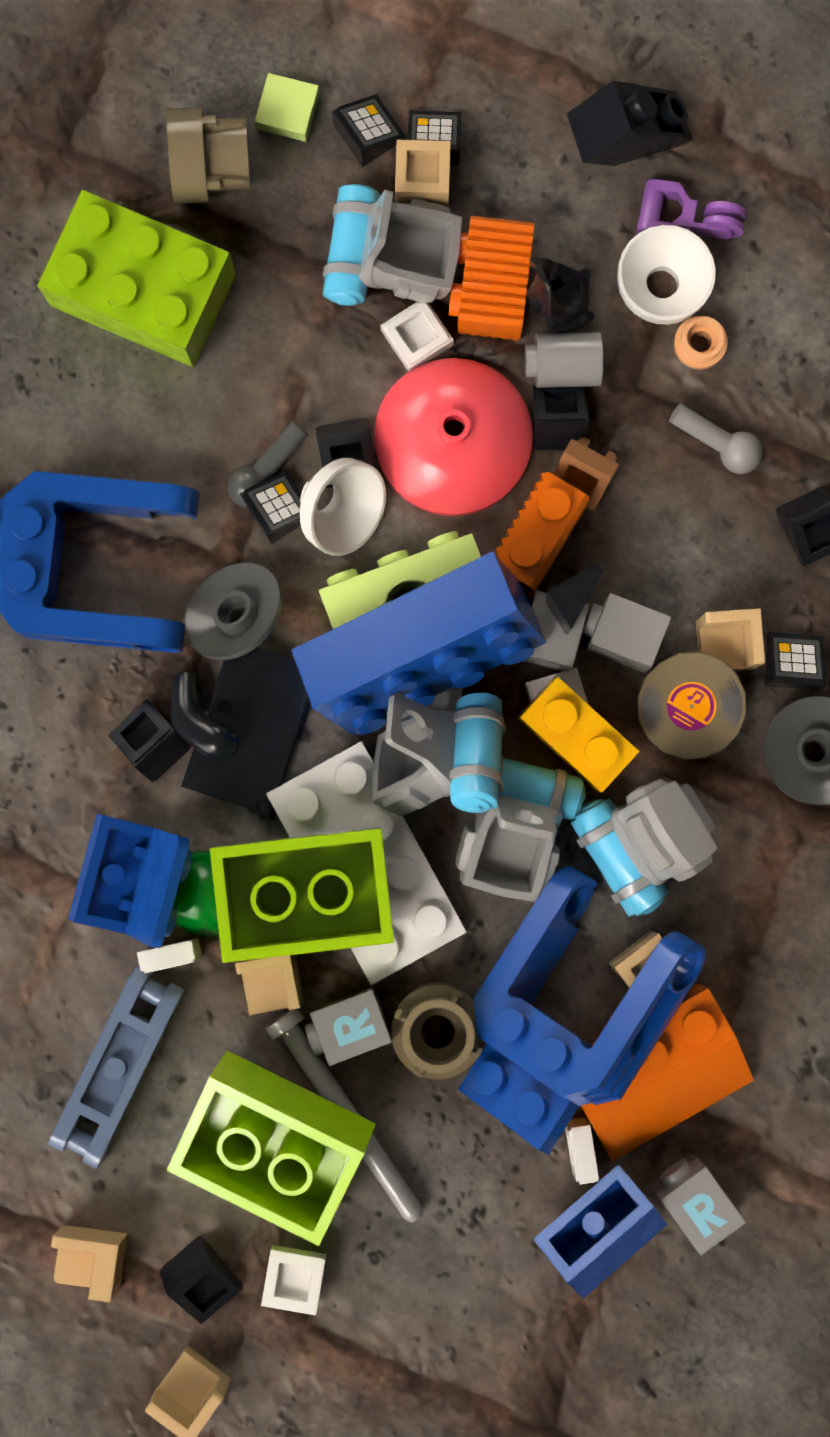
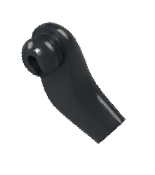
M181 672L174 675L170 708V721L174 730L193 748L208 758H217L218 756L229 758L233 756L239 747L238 734L234 730L228 729L225 724L211 716L207 711L202 692L201 678L190 672Z

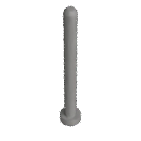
M298 1009L287 1011L265 1028L272 1040L279 1036L281 1037L321 1097L360 1115L320 1055H314L307 1036L298 1024L304 1019ZM372 1134L363 1159L402 1217L412 1223L423 1215L422 1205Z

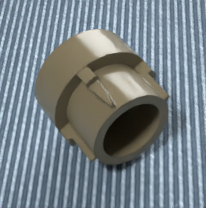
M203 107L167 109L168 156L174 204L209 202V193H222V191L251 190L246 117L216 118V115L204 116Z
M442 982L421 985L410 991L401 1000L393 1016L391 1038L394 1050L400 1061L417 1077L434 1080L455 1077L470 1068L481 1055L484 1041L478 1038L473 998L457 986ZM432 1016H444L452 1022L454 1033L447 1043L433 1045L424 1038L422 1026Z

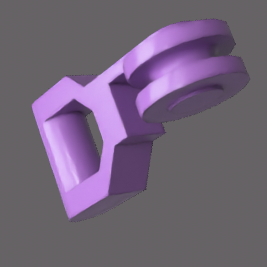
M649 179L645 184L636 233L639 234L650 227L672 225L687 229L695 235L716 239L738 238L744 233L745 226L743 222L746 220L747 211L742 206L731 202H710L705 207V218L702 223H697L695 219L698 200L689 199L680 182ZM664 199L678 201L682 207L681 216L672 223L660 221Z

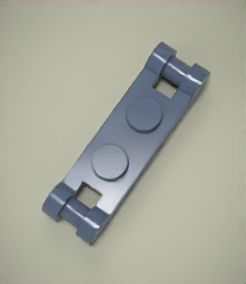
M138 966L134 968L48 1142L49 1146L61 1152L68 1148L84 1156L82 1162L95 1169L100 1167L108 1153L113 1138L186 991L173 983H170L167 987L150 979L152 973L144 974V971H141ZM140 998L157 1006L151 1020L133 1012ZM82 1116L99 1124L94 1136L77 1128Z

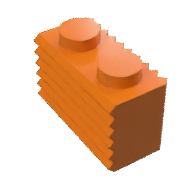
M479 216L470 217L469 233L461 232L457 261L458 265H465L463 284L453 283L450 295L449 316L458 317L457 333L472 336L479 335L482 337L489 336L504 340H520L530 268L529 258H531L535 223Z
M550 472L541 473L539 482L535 483L534 490L529 493L528 500L524 501L522 510L518 511L517 519L513 520L511 528L507 529L506 537L501 539L500 547H497L495 550V554L521 583L527 597L530 599L547 574L590 500L586 493Z

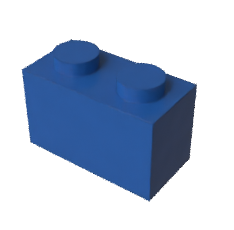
M617 1165L533 1240L565 1281L584 1299L668 1224L624 1170Z

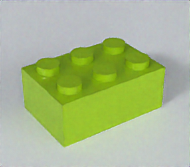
M81 190L37 287L51 307L194 368L235 279L236 271L230 252L85 190Z
M381 827L222 845L210 848L222 963L394 943Z
M227 1050L211 1073L166 1171L319 1246L365 1154L376 1123Z

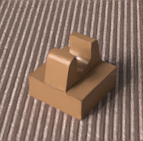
M581 437L578 441L571 439L553 474L586 493L590 497L586 508L594 511L619 466L616 463V454L608 451L605 456L588 448L590 440L585 437Z

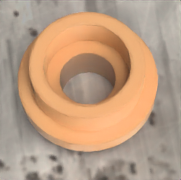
M694 316L685 320L679 326L674 337V350L679 360L686 366L698 370L715 366L723 358L728 346L725 329L717 320L708 316ZM703 337L707 340L709 349L704 352L696 351L691 345V339Z

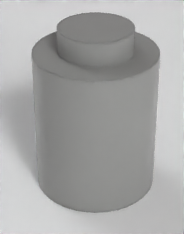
M601 332L535 334V345H525V377H535L536 388L601 386L603 376Z

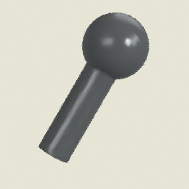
M292 420L253 466H244L232 473L227 486L231 500L236 505L247 508L240 493L271 478L309 434Z

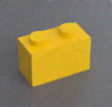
M558 676L553 677L516 717L581 778H584L594 790L603 792L640 752Z

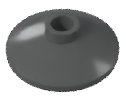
M249 562L232 564L212 574L196 590L187 607L185 633L191 646L198 653L212 660L235 659L259 646L274 629L282 610L283 595L278 580L267 568Z
M811 696L788 704L772 719L763 741L764 763L774 784L790 798L806 804H830V697ZM809 742L819 744L822 749V756L817 762L810 761L805 755V747Z

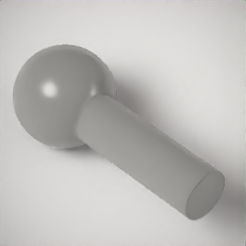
M682 404L675 408L669 419V422L720 452L723 465L733 473H749L756 469L762 460V445L759 439L749 432L740 431L730 434Z

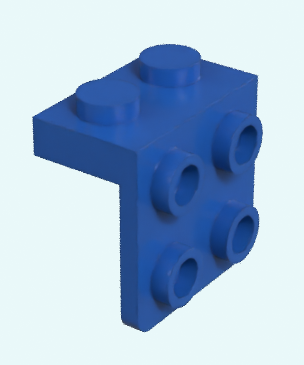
M97 813L68 920L74 923L124 933L147 946L160 948L164 938L170 936L175 927L177 906L174 904L178 885L179 882L185 881L191 868L192 852L188 849L189 839L158 828Z

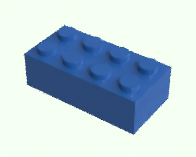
M492 551L291 651L312 708L350 734L363 735L374 732L386 724L388 701L391 695L400 693L427 707L434 702L435 695L452 687L465 688L474 685L484 677V672L503 663L505 665L520 663L533 655L534 648L547 642L523 586L495 552Z

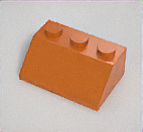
M696 984L689 990L623 1097L619 1100L599 1105L592 1103L581 1105V1108L610 1160L614 1161L754 1081V1078L737 1037L709 988Z

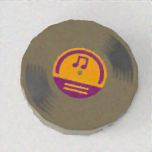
M699 650L678 652L658 660L644 676L637 694L638 719L647 738L664 753L681 759L706 758L725 749L739 734L746 716L745 691L736 672L719 657Z

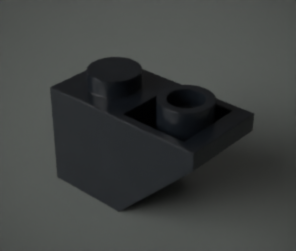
M614 80L566 113L583 163L617 166L685 145L692 140L686 122L688 119L687 109L676 91Z

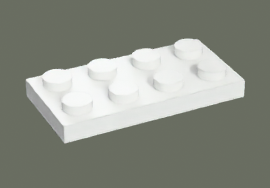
M361 741L266 793L290 838L381 827L394 943L351 948L369 983L373 985L465 934L466 930L403 815L398 816L383 810L372 802L374 763Z

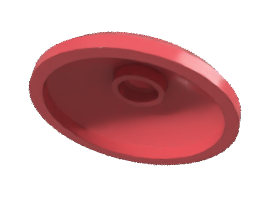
M445 358L430 361L402 376L383 399L377 413L374 429L376 457L380 469L390 486L411 505L423 511L442 516H464L478 513L504 499L521 480L530 459L533 443L531 417L524 399L515 386L495 369L477 361L461 358ZM457 420L463 424L464 431L460 435L451 436L445 432L444 425L448 421Z

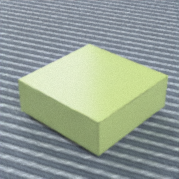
M268 73L254 121L256 130L307 142L320 95L319 85Z

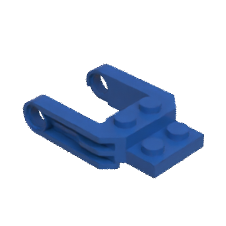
M40 471L32 472L4 495V499H0V614L16 633L25 636L27 639L157 652H183L184 623L158 618L52 608V604L57 598L65 531V523L62 517L63 511L153 519L154 514L189 516L193 520H197L200 492L190 487L175 484Z
M571 866L560 869L551 877L474 997L478 1038L487 1044L458 1088L460 1092L536 1149L546 1154H550L579 1106L589 1103L599 1105L619 1100L623 1097L698 978L706 957L705 948L681 932L674 931L666 935L651 953L594 1045H591L548 1014L533 1006L532 1002L579 929L575 926L588 907L594 887L596 888L597 886L595 880Z

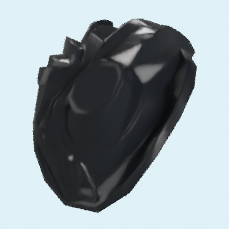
M529 258V264L537 271V274L527 288L526 296L530 305L536 310V315L544 316L545 323L557 333H566L585 327L587 322L594 319V313L588 311L589 284L592 276L590 269L575 270L550 259Z

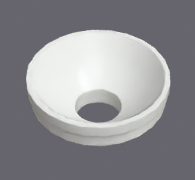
M660 225L640 232L629 241L622 252L618 264L617 282L622 299L634 314L643 320L655 324L668 325L690 318L704 306L711 295L715 283L716 268L708 246L699 236L678 226ZM657 271L668 272L677 282V291L668 298H658L647 288V278Z
M341 458L321 468L305 484L301 493L300 523L306 539L320 551L332 556H344L363 546L377 529L385 509L386 488L380 472L372 465L353 458ZM332 484L334 493L331 502L324 509L318 510L317 502L326 486Z

